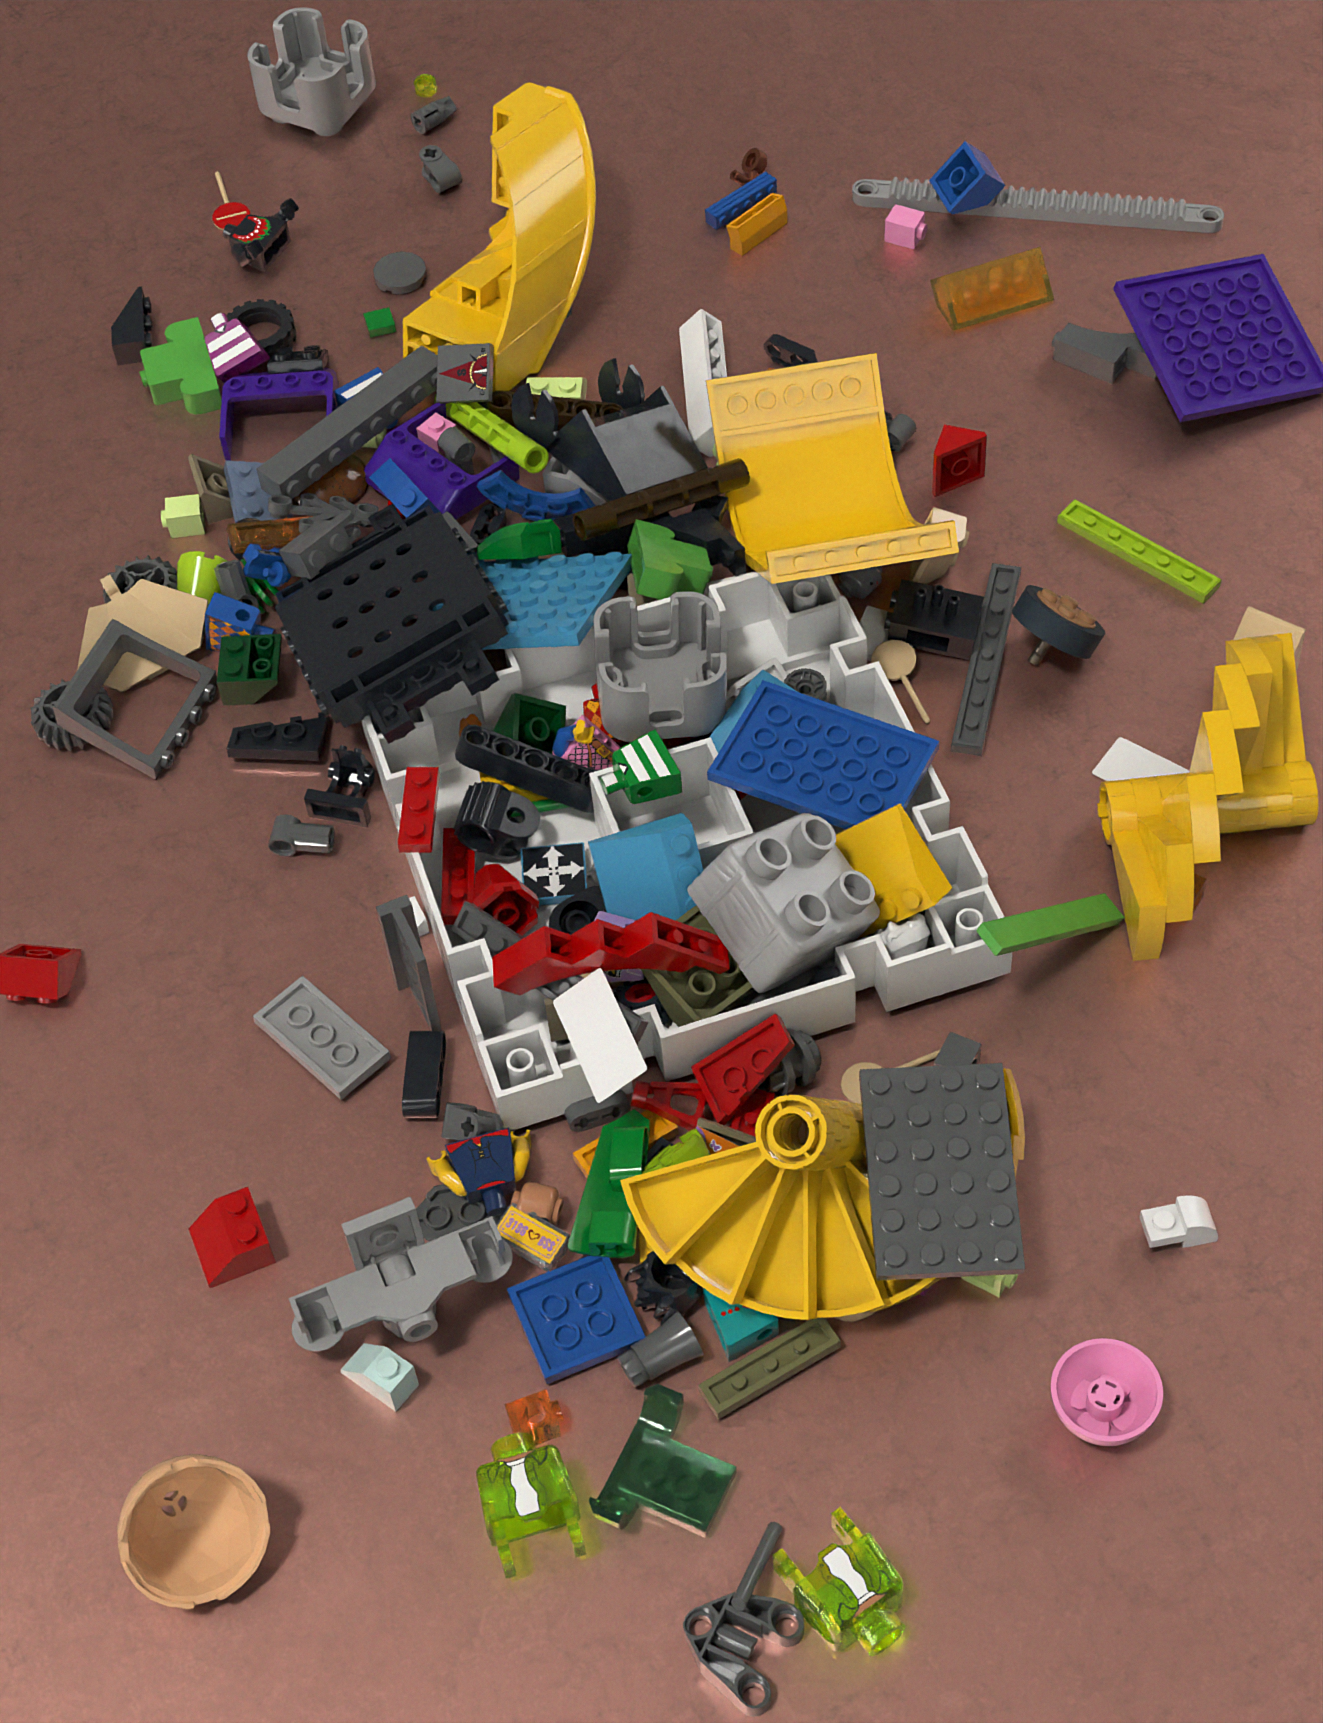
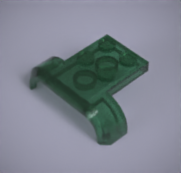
M660 1384L645 1389L640 1416L605 1486L596 1499L593 1497L589 1499V1505L594 1518L622 1530L630 1523L637 1509H640L706 1538L737 1474V1467L672 1440L683 1409L684 1396L682 1393Z

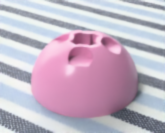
M1100 1338L1081 1342L1062 1355L1053 1370L1051 1397L1058 1417L1074 1435L1095 1445L1118 1446L1137 1439L1152 1426L1162 1406L1163 1386L1156 1367L1143 1352L1119 1340Z

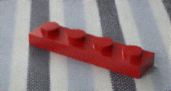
M443 828L441 917L444 925H454L464 902L473 903L475 851L458 841L457 835H454L455 830L453 828Z

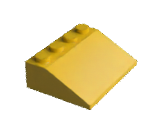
M901 803L836 834L835 844L853 870L861 872L871 881L875 890L874 900L880 910L879 917L858 939L870 935L878 929L887 927L889 922H899L935 906L952 889V886Z

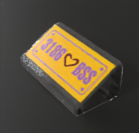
M512 1203L507 1208L496 1225L502 1239L509 1244L513 1253L546 1272H549L567 1253V1244L570 1238L567 1232L531 1212L520 1211L516 1203Z

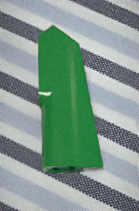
M635 1109L619 1119L604 1125L567 1244L570 1252L613 1258H625L635 1254L637 1224L627 1204L620 1181L643 1174L642 1171H645L644 1167L647 1165L650 1120Z

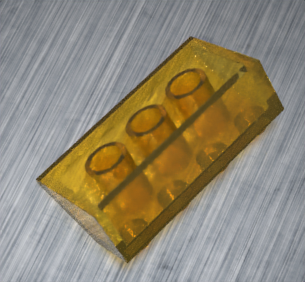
M1041 247L930 280L937 307L953 331L1054 300Z

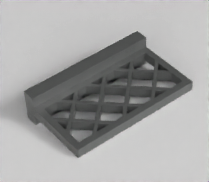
M408 895L376 906L393 979L398 991L410 987L430 1031H442L428 966L423 954L412 903Z

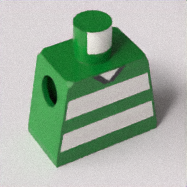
M656 729L614 751L612 754L613 772L600 777V783L606 795L623 789L632 804H639L682 793L681 772Z

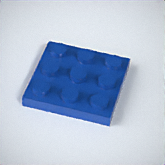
M589 1255L507 1288L510 1301L546 1384L630 1350L631 1345L646 1337L609 1257Z

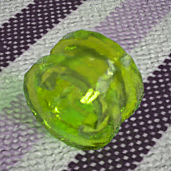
M422 74L415 78L414 87L416 95L430 97L437 92L434 76Z

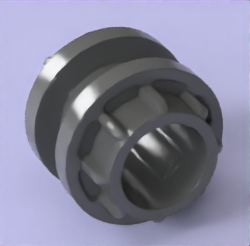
M787 1029L795 1046L758 1087L760 1090L767 1091V1093H775L777 1096H784L794 1090L795 1083L797 1086L803 1087L814 1081L816 1072L820 1070L821 1055L815 1041L801 1030L796 1032L793 1029Z

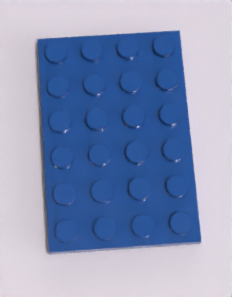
M762 680L708 769L707 779L801 814L811 813L825 819L829 824L848 829L899 803L906 810L939 750V741Z

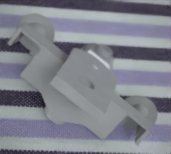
M411 1197L345 1222L341 1225L356 1271L288 1298L295 1315L292 1323V1335L296 1343L303 1349L319 1352L336 1345L344 1332L374 1320V1322L382 1321L384 1327L399 1338L404 1337L408 1342L425 1339L438 1328L435 1318L436 1303L444 1291L471 1280L489 1283L500 1279L511 1267L513 1259L511 1247L502 1239L492 1216L425 1243L416 1208Z

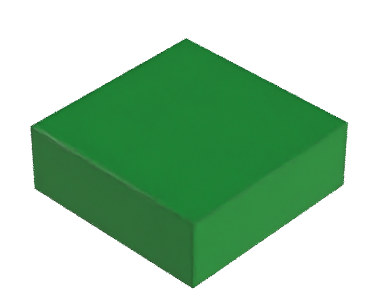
M389 307L363 313L370 338L396 332V326Z

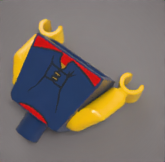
M508 1127L446 1144V1151H440L442 1156L439 1159L431 1160L429 1156L426 1160L431 1173L438 1176L439 1180L457 1196H466L469 1204L484 1201L488 1216L500 1215L508 1209L504 1195L514 1193L516 1182L524 1177L532 1146L530 1130L527 1129L526 1134L523 1136H515L514 1131H510Z

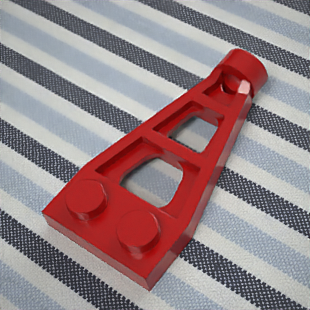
M637 1080L630 1106L649 1110L690 1131L696 1129L700 1117L706 1119L703 1110L708 1102L698 1083L651 1081L649 1083ZM756 1089L734 1114L732 1124L729 1127L756 1137L757 1119L762 1109L773 1100L775 1093H767V1091ZM648 1094H654L653 1098H648L647 1096ZM675 1095L695 1097L698 1100L696 1113L688 1115L673 1109L670 1105L671 1098Z

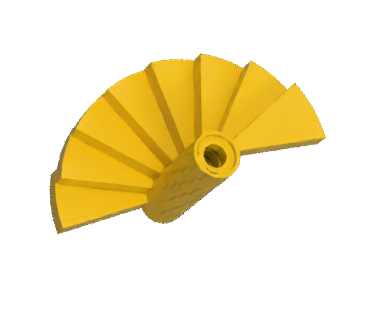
M1292 633L1225 641L1226 665H1217L1214 668L1212 711L1202 712L1189 773L1105 781L1100 784L1097 813L1098 818H1101L1105 841L1108 845L1112 846L1133 961L1158 959L1160 957L1165 922L1189 921L1193 919L1194 864L1221 861L1220 834L1313 825L1317 820L1319 805L1318 789L1312 765L1309 761H1306Z
M1004 1068L1003 1073L1016 1178L1018 1161L1024 1160V1118L1019 1091L1011 1069ZM803 1095L779 1096L762 1109L755 1128L756 1142L620 1180L627 1204L637 1226L664 1264H676L693 1281L731 1305L740 1304L765 1314L790 1319L813 1320L826 1317H842L869 1311L876 1312L898 1305L922 1293L939 1280L947 1278L876 1281L862 1105L859 1103Z

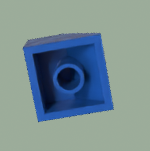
M966 141L929 180L946 209L952 215L988 205L1006 186L986 154Z

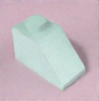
M364 1343L341 1369L343 1375L395 1412L419 1385L414 1366L386 1346Z

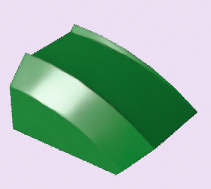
M552 519L506 526L491 534L477 547L479 560L527 559L562 553L560 529Z

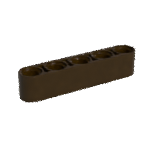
M502 390L492 392V402H487V409L517 429L511 407L515 392ZM532 394L534 404L533 415L537 418L536 410L540 395ZM551 396L558 411L559 424L557 432L581 410L586 409L591 419L623 410L622 406L615 403Z

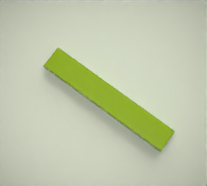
M1076 499L1057 517L1058 524L1203 604L1221 586L1222 579Z

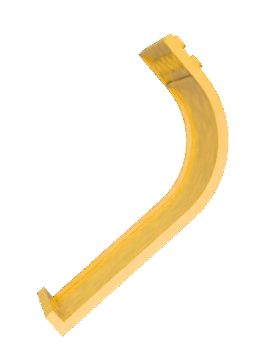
M877 353L705 380L718 465L740 458L745 462L750 476V482L747 486L724 493V496L728 497L729 506L727 511L733 535L745 547L746 564L768 582L775 584L959 553L955 521L950 520L923 525L914 520L906 506L896 475L889 443Z

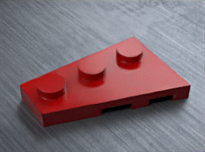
M776 1013L691 1066L718 1124L726 1125L795 1046L782 1018Z

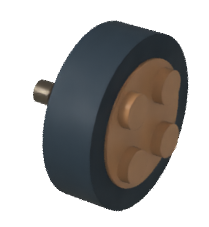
M1028 585L1012 609L1014 617L1025 628L1040 638V641L1028 658V661L1036 666L1040 664L1051 645L1075 657L1089 659L1104 637L1105 630L1093 615L1078 607L1079 603L1072 597L1065 594L1061 597L1047 588Z

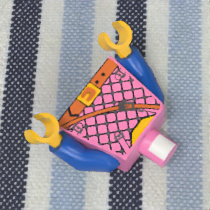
M581 715L573 725L560 728L557 731L552 754L598 771L613 766L612 754L621 747L589 719Z

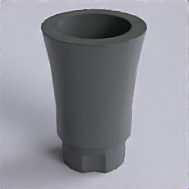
M677 1311L649 1335L631 1345V1349L619 1355L617 1359L632 1385L637 1387L648 1379L652 1381L676 1366L704 1354L691 1328Z

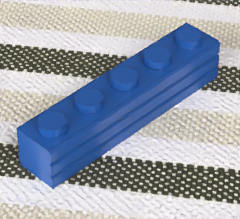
M767 172L762 173L705 209L706 223L715 230H718L771 193H776L777 179Z

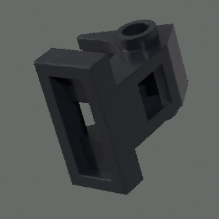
M340 745L339 749L332 748L331 752L334 762L330 763L328 769V779L332 780L326 791L307 789L304 801L308 816L368 828L371 814L368 801L364 799L368 787H372L374 783L375 770L372 769L373 766L365 758V755L361 753L362 749L354 748V751H347V747ZM343 787L353 789L350 795L340 794Z

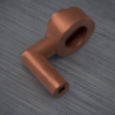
M758 148L750 149L742 160V170L748 174V177L737 170H733L730 174V179L743 186L758 177L767 167L766 153Z

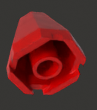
M500 864L485 865L476 873L473 904L521 936L538 923L537 908L539 909V900L537 895Z

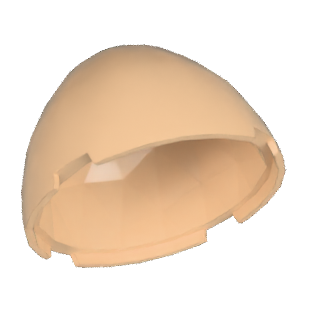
M201 1454L175 1456L157 1463L146 1471L131 1487L123 1503L117 1525L118 1549L121 1563L134 1586L152 1601L168 1607L191 1609L194 1608V1605L215 1599L223 1600L243 1586L257 1570L266 1552L270 1536L266 1499L256 1482L237 1465L215 1456ZM175 1491L171 1497H165L167 1493ZM184 1495L185 1501L183 1507L180 1508L177 1502ZM171 1506L173 1512H165L162 1507Z

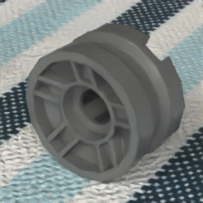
M802 668L794 670L785 678L784 683L799 693L825 702L827 701V682L818 671Z

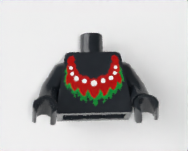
M292 198L285 200L280 205V211L274 216L262 217L250 214L238 226L227 224L224 227L223 237L229 240L232 256L240 266L250 265L262 272H266L289 245L291 239L287 222L292 220L295 212L299 210V207Z

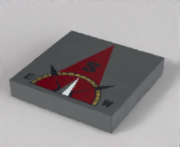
M485 343L438 346L436 402L440 404L492 402L494 345Z

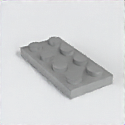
M303 975L253 1015L255 1023L341 1100L391 1059L388 1049Z

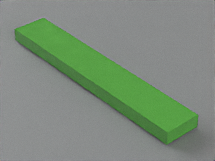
M1103 893L983 922L976 931L993 954L999 956L1119 925L1125 917L1110 898Z

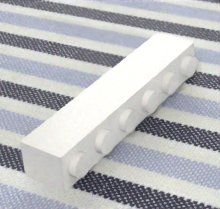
M700 309L679 328L688 431L699 452L711 458L715 441L705 380L727 377L722 323L711 314Z

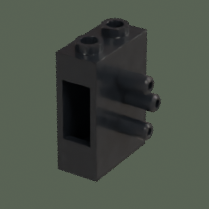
M902 579L899 591L893 590L889 607L894 608V612H887L884 629L889 630L888 640H902L915 649L970 660L984 597L946 589L942 585L932 586Z

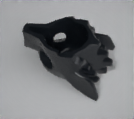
M654 1251L647 1254V1258L643 1263L630 1269L624 1277L626 1282L637 1280L638 1294L634 1305L636 1308L642 1307L644 1311L656 1308L653 1318L656 1320L662 1319L660 1326L677 1311L684 1316L686 1311L704 1295L702 1286L693 1281L676 1264H664Z

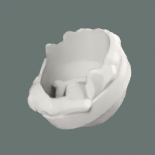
M917 913L896 923L889 922L887 927L878 929L876 932L867 935L866 938L880 934L891 960L925 950L930 930L926 924V918L922 914Z

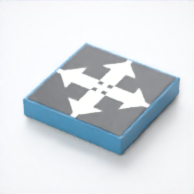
M584 842L521 848L522 883L537 895L539 906L560 904L562 901L587 888Z

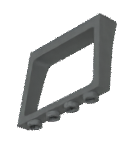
M112 619L54 704L53 709L56 722L59 727L156 780L163 768L169 769L172 766L176 747L178 745L184 746L189 736L188 728L191 723H199L203 714L202 706L205 701L211 702L214 699L217 691V675L215 670L185 657ZM126 652H131L197 681L194 689L150 755L138 751L83 717V714Z

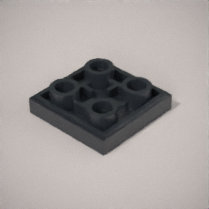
M319 345L306 346L304 351H293L292 347L279 348L267 364L268 374L323 370L329 360L328 350L321 349Z

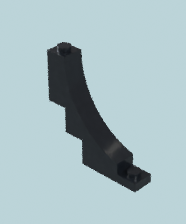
M705 508L676 517L665 513L644 520L645 522L670 529L675 534L674 540L705 548L711 566L721 563L734 576L746 573L745 547ZM573 514L553 520L560 529L561 549L566 557L597 551L628 549L627 545L634 526L632 524L582 541L575 532Z

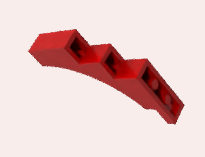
M653 912L646 914L624 928L596 919L571 935L543 926L492 957L494 988L519 996L560 979L593 973L598 968H601L603 971L655 969L685 972L694 966H698L718 974H722L730 969L728 950L718 935Z

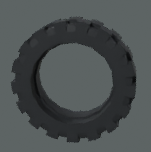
M257 299V302L251 303V301L244 302L243 306L240 307L238 305L233 308V312H229L226 315L229 321L238 318L246 327L260 322L273 323L280 327L272 336L257 340L270 359L273 354L277 353V349L294 346L293 342H296L297 338L295 323L291 311L287 310L284 304H277L274 300L267 302L264 299Z

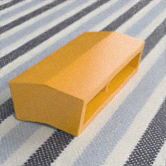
M771 193L729 223L726 227L730 237V249L743 256L787 224L788 213L784 196Z

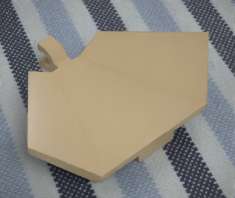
M111 575L105 576L100 579V582L111 601L88 608L77 670L112 619L185 657L201 648L208 600L144 579H140L126 593L121 594ZM126 652L122 655L102 686L123 693L147 678L149 680L167 671L168 668L131 652Z

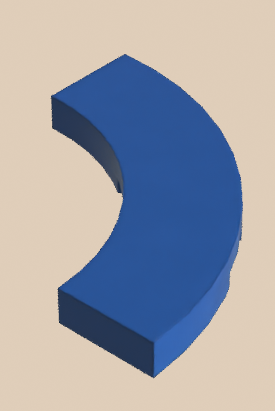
M502 470L479 481L477 489L504 510L507 508L521 514L522 518L532 521L554 520L596 506L581 487L565 493L537 492L517 484L506 476Z

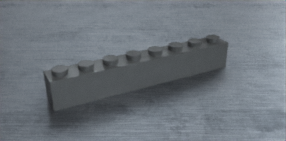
M421 345L259 466L256 470L261 489L271 496L284 495L291 498V500L297 497L307 487L318 481L336 465H339L344 459L360 449L365 443L377 434H380L394 421L401 418L406 412L437 390L438 355Z

